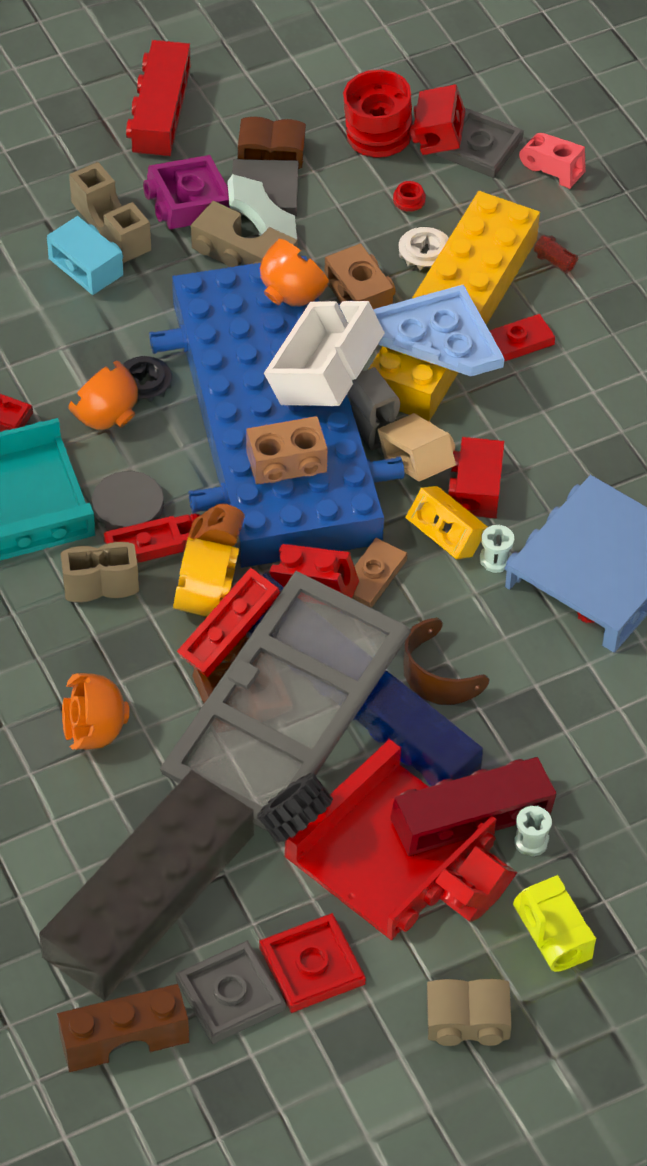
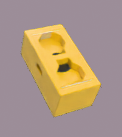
M438 486L421 488L405 517L455 559L473 557L481 542L483 531L488 527Z

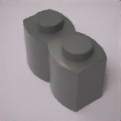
M375 367L361 371L357 379L352 380L353 385L348 391L352 399L350 405L358 432L372 451L382 447L378 429L397 421L395 418L400 409L398 396Z

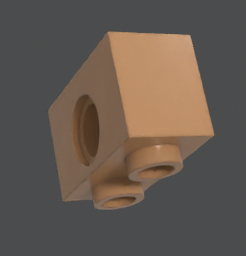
M361 243L325 257V275L329 280L328 286L341 303L342 301H369L373 309L393 304V295H395L396 291L392 279L389 276L385 277L379 269L375 256L373 254L369 255Z

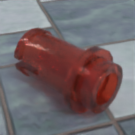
M543 235L534 247V252L537 253L538 259H546L565 274H568L578 261V255L573 254L558 244L554 236L548 237Z

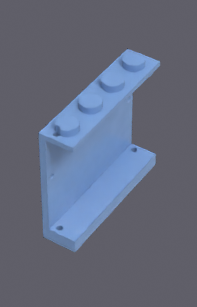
M590 475L581 485L576 484L571 489L567 501L561 507L556 506L551 511L546 524L540 530L535 529L529 535L524 548L519 553L514 552L511 554L505 566L507 571L505 587L510 590L516 582L519 583L524 579L604 627L602 646L615 653L647 616V507Z

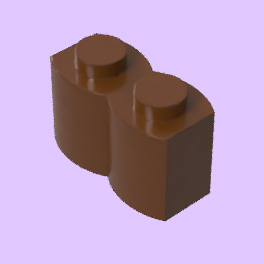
M263 117L242 118L238 141V159L298 161V169H301L303 166L306 124L292 119L272 121Z

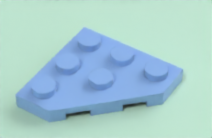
M464 285L373 309L385 333L378 343L380 346L468 376H475L504 367V356Z

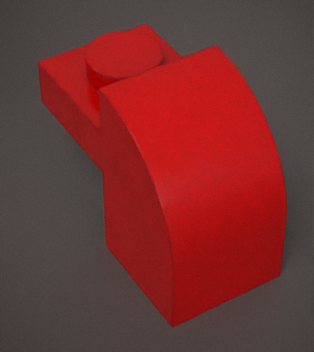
M475 846L457 872L444 869L435 882L445 889L439 899L471 922L480 918L501 897L518 872L488 849Z

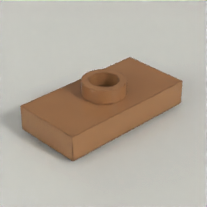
M375 538L354 566L359 583L352 599L372 608L407 561V552Z

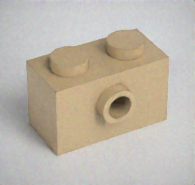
M415 413L378 429L384 458L391 459L401 456L404 472L419 482L456 465L453 455L455 443L451 435Z

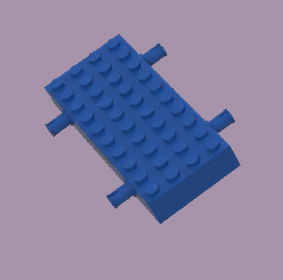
M261 263L172 276L173 305L179 328L149 332L153 354L183 349L186 352L220 487L188 491L191 512L194 514L207 511L218 504H228L237 507L245 514V519L235 547L239 548L238 559L241 568L280 562L279 549L282 544L345 551L369 547L375 538L383 541L384 515L374 483L395 479L401 480L405 477L401 456L373 462L366 458L348 395L345 396L340 406L281 405L264 372L309 304L297 307L290 306L284 302L280 305L272 302L264 293L267 287L261 280ZM319 298L315 299L313 302H320ZM317 416L328 449L327 472L314 476L285 479L276 483L269 482L256 485L247 455L246 429Z

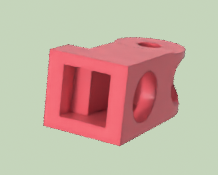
M545 133L535 134L519 154L520 160L525 167L532 171L541 170L544 173L558 177L559 185L569 189L586 172L584 146Z

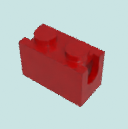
M457 84L419 91L418 103L413 108L415 121L410 126L414 144H421L420 150L422 155L460 148L465 108Z
M462 437L460 451H453L456 465L451 467V472H458L457 478H450L448 495L475 517L497 519L505 441Z
M288 544L281 545L279 549L281 562L279 565L272 564L269 571L274 585L278 587L280 592L294 572L298 571L350 598L353 597L359 583V578L350 552ZM302 592L295 600L297 603L330 607Z

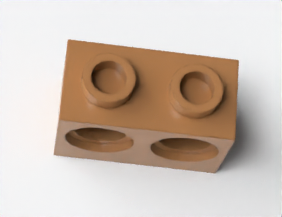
M317 416L246 429L247 455L256 485L269 482L276 483L285 479L314 476L327 472L328 449Z

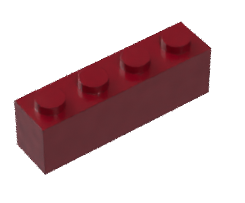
M538 757L527 760L517 759L511 761L506 766L492 770L481 769L470 776L460 779H445L435 786L421 790H407L394 798L390 819L407 855L411 856L466 840L477 830V826L481 822L484 824L491 816L496 818L495 831L515 826L519 812L525 807L539 806L551 815L557 793Z

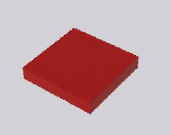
M333 913L259 940V948L291 1013L365 985L366 977Z

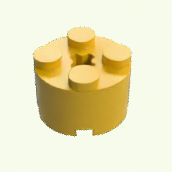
M188 538L173 609L208 616L231 590L239 548L197 538Z

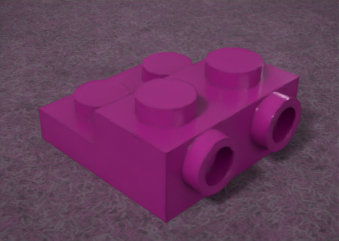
M210 155L149 165L147 180L143 182L144 194L148 200L154 199L156 217L159 222L165 221L169 229L191 226L212 201L230 208L228 187Z

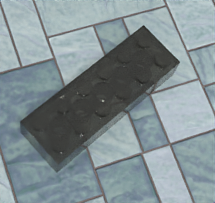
M191 770L40 931L39 938L42 958L105 1001L254 836V810Z

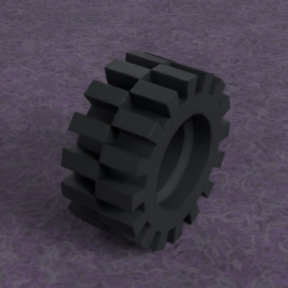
M309 773L305 777H300L296 782L293 781L285 790L282 789L278 792L276 797L271 798L268 801L269 804L262 807L257 818L275 841L280 843L281 841H286L289 837L295 836L299 830L307 828L310 822H314L318 815L323 814L327 810L326 808L331 805L333 798L314 773Z

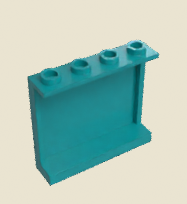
M59 419L40 421L35 424L1 431L0 560L96 536L94 512L91 504L86 503L61 438Z

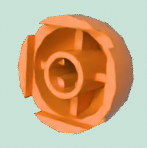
M280 238L267 250L261 261V280L267 287L264 293L277 305L284 302L290 306L301 307L317 299L325 291L329 280L311 258L306 261L298 255L301 251L299 248Z
M120 361L113 362L115 369L112 371L107 366L101 369L77 392L81 398L77 405L72 401L70 402L68 409L86 426L97 430H104L117 424L122 428L135 416L132 408L138 399L137 383L129 370Z
M86 673L72 674L66 687H73L71 698H63L62 722L66 740L74 739V743L70 746L71 749L88 750L103 748L114 741L121 732L123 724L128 722L129 704L123 700L122 693L117 685L105 676Z

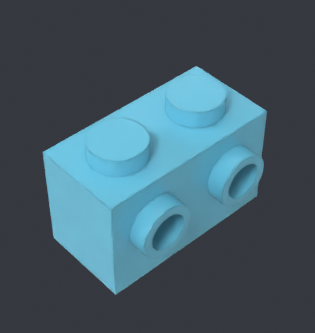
M76 216L47 235L49 260L90 294L94 295L123 276V253L120 247L114 242H109L99 233L95 226L87 224L79 216Z

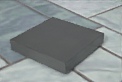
M466 108L460 148L438 152L436 156L495 178L522 141L524 130Z
M233 159L232 174L262 182L267 196L276 206L287 213L297 216L298 161Z
M248 940L175 973L179 987L212 1045L285 1011V1002Z

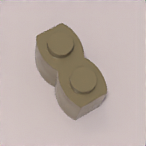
M113 542L99 548L77 546L61 552L66 600L71 602H88L101 596L124 598L139 592L135 544Z
M442 979L427 982L428 1040L436 1041L443 1046H454L461 1043V1041L470 1039L478 1041L482 1045L494 1046L510 1039L511 1006L509 981L479 979L467 982L456 979Z

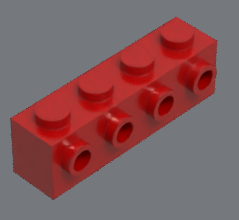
M152 40L149 53L144 52L142 63L144 75L139 74L137 81L139 97L134 96L132 101V116L134 118L128 119L126 127V138L132 140V152L171 156L191 69L190 43Z

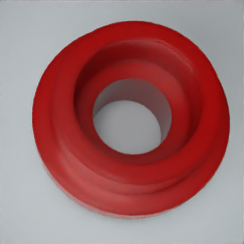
M405 181L399 184L394 191L393 202L397 208L403 211H417L425 205L426 194L419 183Z

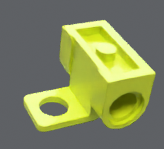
M558 875L534 884L517 895L513 905L552 971H563L593 958L596 938Z

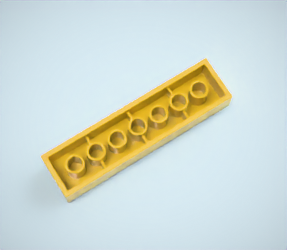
M478 191L412 298L464 285L487 325L537 241L540 211ZM383 346L368 368L369 370L375 367L398 396L400 412L408 415L415 413L427 421L431 420L459 373Z

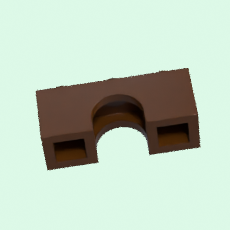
M178 984L57 1013L60 1039L69 1072L109 1063L110 1052L115 1047L130 1041L146 1042L149 1052L190 1043L188 1016Z

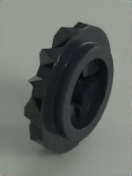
M139 356L123 363L136 380L138 387L137 402L140 399H148L152 402L156 396L164 397L166 390L171 388L172 373L168 365L162 360L150 356ZM148 373L150 381H147L145 385H140L139 381H142Z

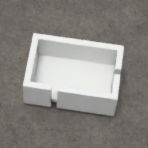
M337 301L309 303L264 372L281 405L340 406L353 385L352 380L357 379L385 334L370 302L342 301L340 307Z

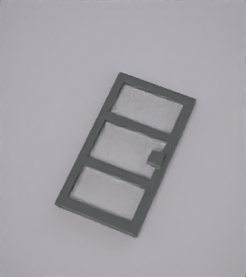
M295 571L160 767L162 775L267 831L257 818L262 807L269 804L268 801L271 798L276 797L278 792L282 789L285 790L293 781L296 782L300 777H305L309 773L317 775L411 633L410 628Z

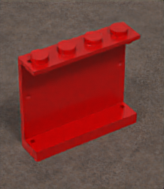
M389 739L330 794L333 798L332 803L323 814L318 815V818L314 822H310L307 828L299 830L295 836L289 837L285 841V858L392 940L401 930L407 932L416 923L419 913L427 905L433 906L440 900L439 897L445 889L435 881L444 869L457 872L475 846L490 851L496 840L494 836L496 818L491 816L484 824L481 822L477 826V830L466 840L408 856L390 819L394 798L407 790H421L429 786L400 765L401 747Z

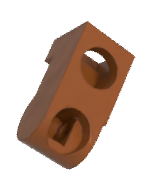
M218 504L193 521L188 538H197L234 546L237 543L245 514L232 505Z

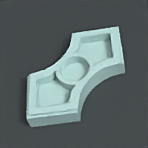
M234 174L231 175L227 181L230 208L248 217L258 229L260 236L271 227L297 239L295 215L287 213L276 206L267 196L262 182Z

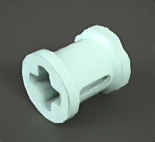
M492 525L483 531L481 537L484 548L480 553V564L487 571L501 573L505 570L506 562L512 554L510 549L513 547L515 539L513 532L506 526ZM497 535H500L499 544H496ZM494 554H498L497 563H494Z
M539 806L525 807L517 816L516 826L518 829L514 844L521 854L535 857L547 850L549 842L548 833L552 826V818L545 809Z

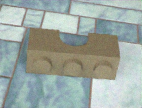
M99 162L69 174L72 204L89 224L97 228L103 237L120 247L123 253V263L151 251L149 220L133 202L121 206L116 194L115 181Z
M212 201L191 224L192 249L202 255L218 260L228 267L261 263L267 250L279 238L288 241L298 248L297 239L271 227L259 237L243 238L241 234V213L215 201Z

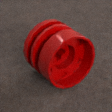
M383 69L368 70L352 78L343 91L348 143L360 154L374 158L389 157L401 152L410 144L412 139L410 126L413 124L410 85L399 74Z

